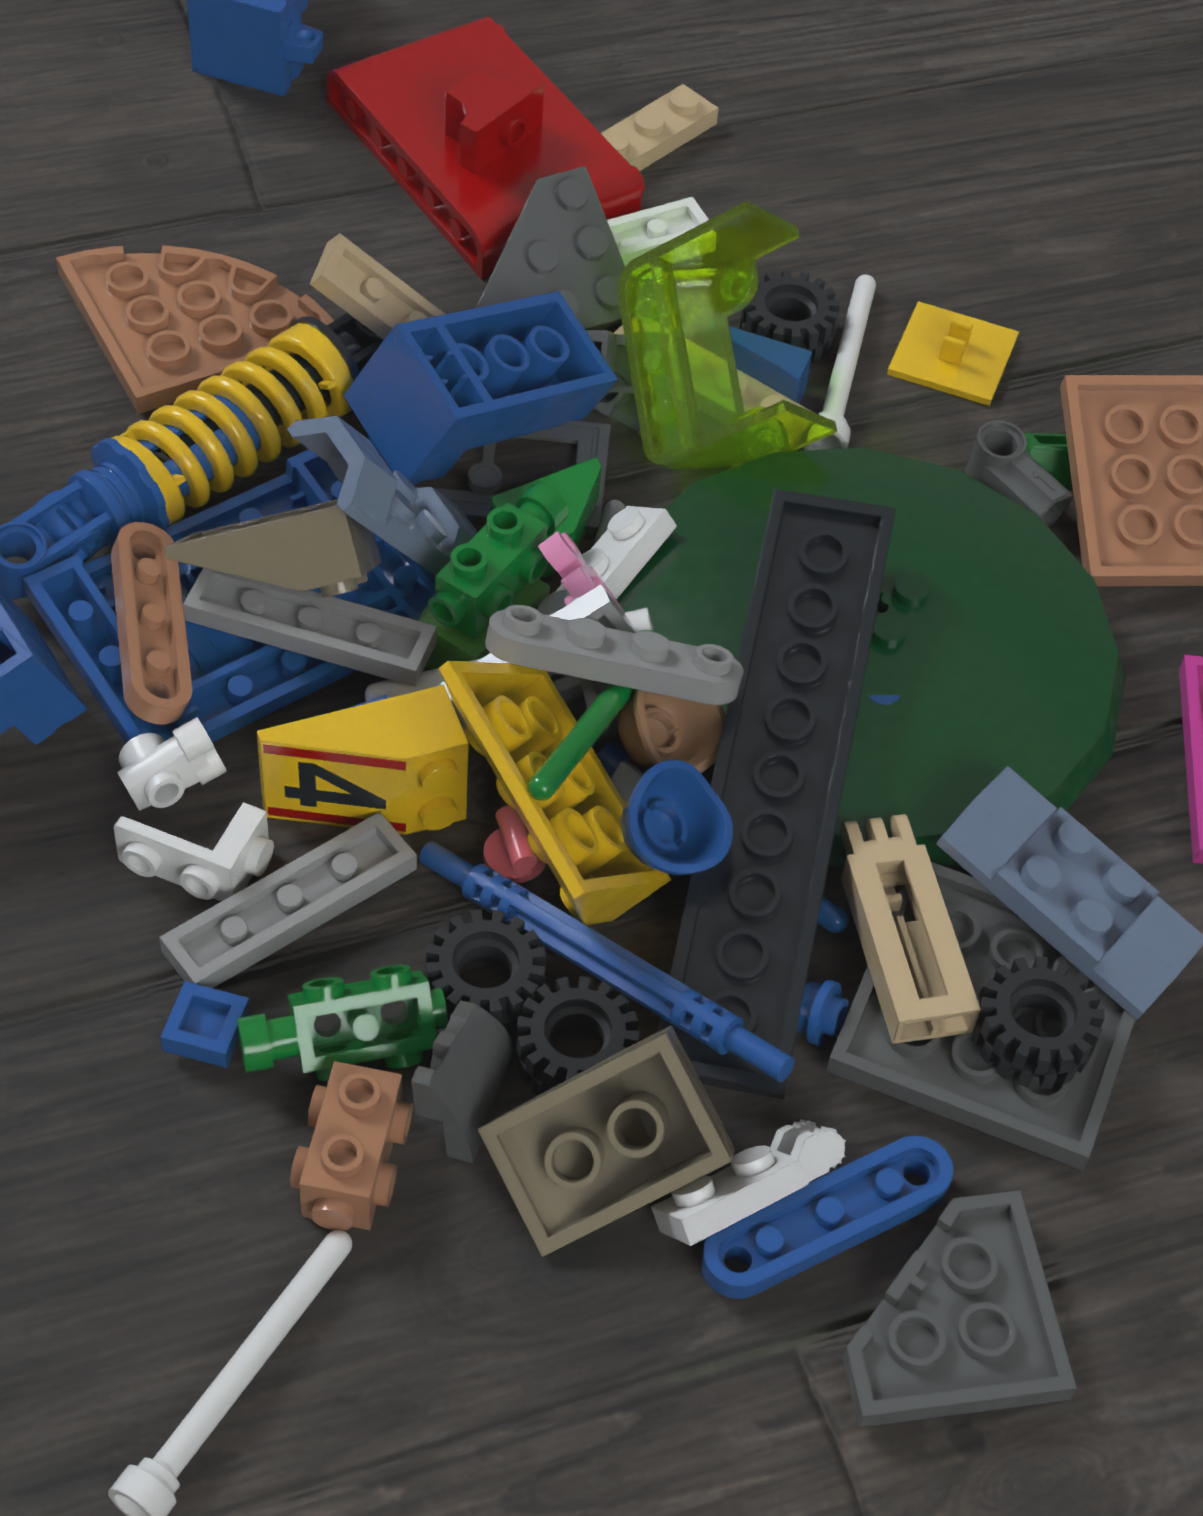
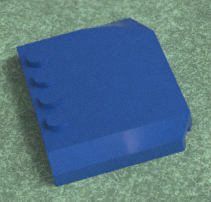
M309 449L287 459L286 474L162 530L169 534L175 542L193 533L336 500L339 497L342 484L328 463ZM374 534L382 563L367 573L368 581L358 584V589L332 597L418 621L421 613L428 606L429 599L435 594V575ZM111 553L85 565L81 557L76 554L23 578L25 594L125 743L145 733L158 734L166 741L174 736L173 730L196 717L200 720L213 743L358 671L185 621L193 689L192 696L183 715L177 721L170 724H153L136 716L128 708L124 700ZM178 562L182 600L184 603L203 568ZM320 587L310 589L311 591L321 593Z

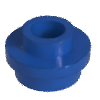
M826 980L823 984L810 981L805 986L797 1032L806 1035L808 1043L821 1046L825 1043L828 1036L836 1038L840 1034L849 1008V1001L841 998L842 989L840 983L832 980Z

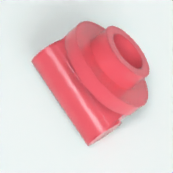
M509 805L504 806L495 814L499 829L494 831L485 842L484 863L515 883L527 882L537 877L545 868L546 863L540 860L531 849L528 842L529 831L518 812Z

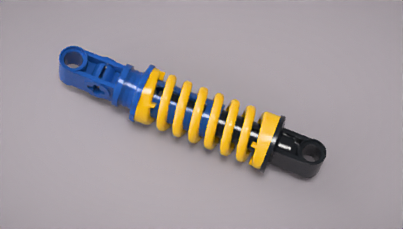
M349 313L344 314L328 325L313 317H301L292 322L287 330L272 338L267 347H259L249 352L244 361H236L228 365L220 376L213 375L200 383L196 391L189 390L179 395L173 406L164 405L153 411L148 421L140 420L130 425L123 434L112 438H104L92 447V469L89 471L83 469L68 478L66 487L51 492L32 508L0 526V589L9 598L20 599L27 597L24 592L23 578L76 554L81 557L84 563L87 562L105 546L112 548L121 528L129 523L144 522L161 529L169 527L182 520L185 513V504L192 508L204 506L209 500L210 490L217 493L229 490L232 487L234 475L243 478L255 473L258 460L265 463L274 461L280 454L281 446L292 448L300 444L287 430L295 421L331 416L342 417L354 413L344 394L384 340L377 334L375 335L373 331ZM17 556L28 560V562L14 564L5 559Z

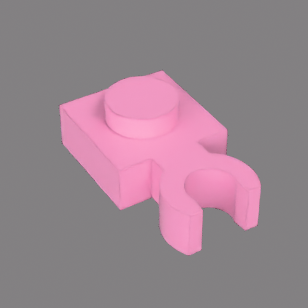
M557 531L538 545L544 557L562 577L561 583L569 592V595L564 598L566 606L575 598L588 593L602 584L621 610L626 613L596 570L588 566L579 549L566 532L560 534Z

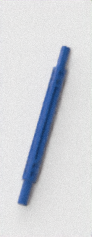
M434 841L428 842L422 848L419 862L461 887L463 896L491 914H493V910L503 911L504 922L510 924L515 916L525 921L524 934L534 929L539 936L540 944L597 979L607 983L615 990L709 1046L719 1054L723 1055L731 1052L779 1082H783L790 1075L795 1059L743 1028L744 1021L742 1018L487 865L479 864L474 866Z

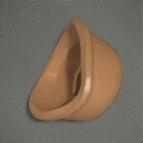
M636 689L635 693L624 705L618 718V733L622 745L631 759L645 770L666 760H680L693 765L702 773L716 762L726 714L722 705L705 704Z

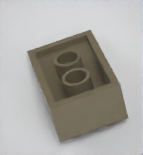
M338 499L193 533L164 546L166 558L169 560L298 591L320 587L322 597L339 595L358 589V584L368 581L367 573L382 563L374 533L345 514L337 504Z
M672 1025L606 1058L478 1129L542 1257L732 1162L735 1147Z

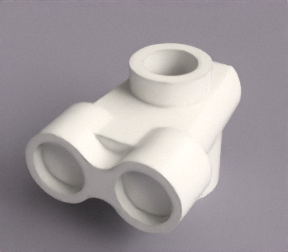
M198 717L173 730L174 736L166 741L158 734L145 733L132 738L121 749L119 763L122 769L117 773L139 811L151 805L157 808L171 806L182 797L186 788L198 782L204 785L227 772Z

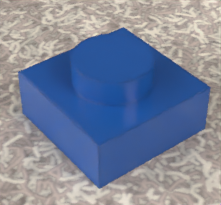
M184 981L160 1037L162 1051L227 1068L239 1040L237 1018L249 1016V998Z

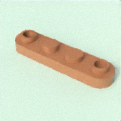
M133 522L121 528L111 550L124 700L128 708L144 721L153 724H170L177 721L183 715L193 692L179 565L177 561L166 558L164 546L174 542L169 534L155 525Z

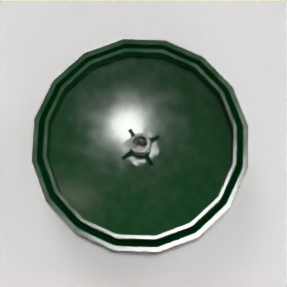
M869 448L772 452L692 483L666 508L677 527L616 600L625 612L648 608L653 630L668 640L694 646L703 644L718 645L729 650L736 660H738L774 489L896 508L829 866L840 869L844 868L847 855L841 837L842 822L857 821L863 841H868L865 826L866 820L881 817L888 838H891L893 836L890 828V818L893 815L901 814L907 815L916 844H925L931 862L944 867L961 866L936 843L970 803L1007 766L1053 804L1057 810L1062 807L1067 811L1112 757L1126 674L1094 578L1037 514L958 469ZM868 695H901L895 703L889 705L875 703L868 697ZM728 703L722 704L725 714L727 711ZM715 763L701 773L710 786Z

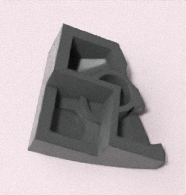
M460 1000L453 1011L446 1029L441 1031L434 1041L430 1068L418 1066L411 1084L416 1115L443 1122L447 1157L473 1163L482 1141L478 1129L489 1122L515 1047L510 1034L495 1017L477 1004Z

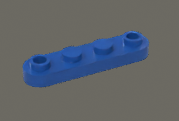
M923 1136L901 1138L809 1182V1185L707 1237L701 1259L702 1274L708 1285L725 1297L743 1299L754 1296L937 1206L945 1198L953 1178L952 1160L948 1152L939 1143ZM904 1175H918L924 1180L925 1184L921 1186L912 1185L905 1180ZM730 1259H738L747 1265L748 1270L742 1273L732 1272L726 1267L725 1262Z

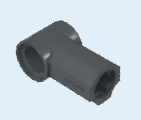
M993 420L984 423L979 428L964 473L1037 514L1049 527L1069 507L1073 495L1025 451L1027 440L1020 428L1003 420Z

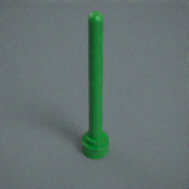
M608 684L530 779L528 790L534 799L545 801L554 795L635 693L636 689Z

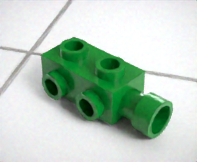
M535 483L517 500L516 507L507 502L503 507L493 509L487 516V524L468 543L455 547L451 552L450 562L435 576V594L428 601V608L433 617L447 627H454L475 639L489 625L490 617L494 613L511 606L514 597L527 583L530 585L535 584L542 577L548 565V561L538 545L544 542L547 536L553 534L569 515L567 503L561 494L547 484Z
M408 965L381 967L370 972V980L344 984L343 978L326 977L306 982L302 985L303 992L288 994L291 1015L266 1020L264 1013L237 1018L245 1071L248 1073L274 1068V1060L295 1056L298 1058L303 1073L316 1071L317 1079L320 1081H329L334 1061L356 1065V1063L383 1058L384 1066L387 1068H405L417 1065L424 1061L423 1050L433 1049L434 1041L437 1038L436 1030L446 1028L448 1025L447 1008L442 989H430L429 981L422 971L411 972V967ZM401 1000L404 1002L403 1011L398 1017L388 1019L381 1015L383 1004ZM331 1013L338 1015V1021L332 1029L320 1031L314 1027V1021L317 1016Z

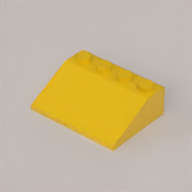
M447 661L438 668L455 707L466 724L464 731L469 743L487 759L497 776L496 787L500 796L510 807L518 812L529 831L528 842L531 849L540 860L551 868L561 885V899L571 914L579 918L585 925L613 921L671 880L668 873L644 865L631 853L624 840L621 826L623 808L626 803L592 747L550 799L539 801L530 795L528 790L530 779L577 723L545 670L511 663Z

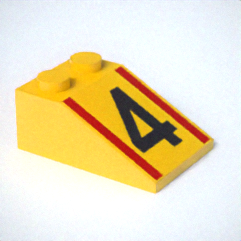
M444 685L257 731L263 810L267 811V818L352 828L380 812L398 834L403 835L426 829L440 830L454 822L466 819L469 743Z

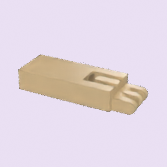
M906 814L891 816L890 828L893 836L891 838H888L881 817L867 819L865 826L868 841H863L857 821L842 822L841 837L847 856L841 881L892 1044L972 1033L981 1009L925 844H916ZM894 886H905L916 921L905 922L903 916H897L894 922L892 912L900 911L903 901L901 893L896 894Z

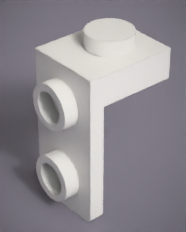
M244 802L213 851L123 816L118 819L113 827L118 859L131 871L144 877L155 875L178 884L193 896L205 900L214 898L222 902L245 889L253 875L259 877L264 873L274 849V843L268 836L267 811Z

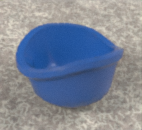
M666 760L648 769L639 779L623 808L621 819L622 832L631 853L644 865L664 873L674 875L700 873L722 861L731 847L733 838L731 815L702 774L693 765L685 761Z

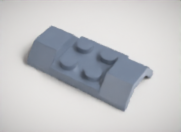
M338 416L298 420L287 429L294 439L328 463L342 484L337 504L345 514L435 576L450 562L453 549L461 544L468 543L478 533L461 508L433 487L415 488L398 470L392 473L371 441Z
M1009 766L970 803L936 843L1136 1020L1174 981L1203 946V934L1158 896L1159 891L1062 807L1057 810L1053 804Z

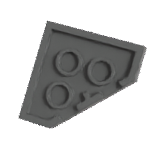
M586 166L537 179L475 308L560 291L585 330H604L624 324L635 313H643Z
M1020 1190L953 1198L938 1218L937 1224L918 1251L916 1250L888 1288L883 1300L866 1324L860 1327L850 1341L843 1356V1363L858 1428L1071 1400L1077 1387Z

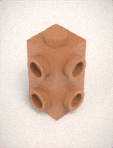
M334 1061L327 1087L319 1085L315 1087L308 1114V1126L315 1128L310 1148L298 1147L290 1176V1187L300 1191L301 1217L310 1218L319 1226L330 1230L344 1231L351 1227L371 1230L377 1205L389 1206L395 1185L397 1165L388 1163L393 1143L404 1145L407 1140L413 1110L412 1103L402 1102V1074Z

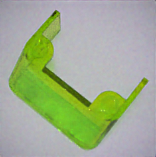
M744 201L633 259L625 266L618 280L617 295L643 449L651 462L668 469L680 470L739 466L772 452L796 451L838 432L836 421L785 400L769 407H755L744 412L727 317L744 309L756 294L758 272L755 260L800 238L797 226L748 201Z

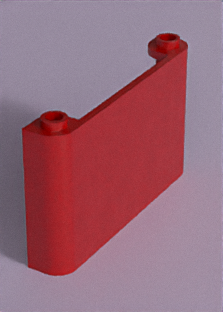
M484 17L344 65L327 73L326 92L329 105L481 280L491 277L524 204L539 178L586 166L607 220L641 211L645 184L640 171L628 163L507 35L505 29L489 17ZM479 68L503 79H517L529 74L544 83L542 126L525 137L518 146L510 148L476 174L460 166V143L445 134V92Z

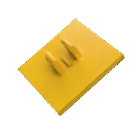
M918 301L888 367L887 375L990 406L1018 338L1019 331Z

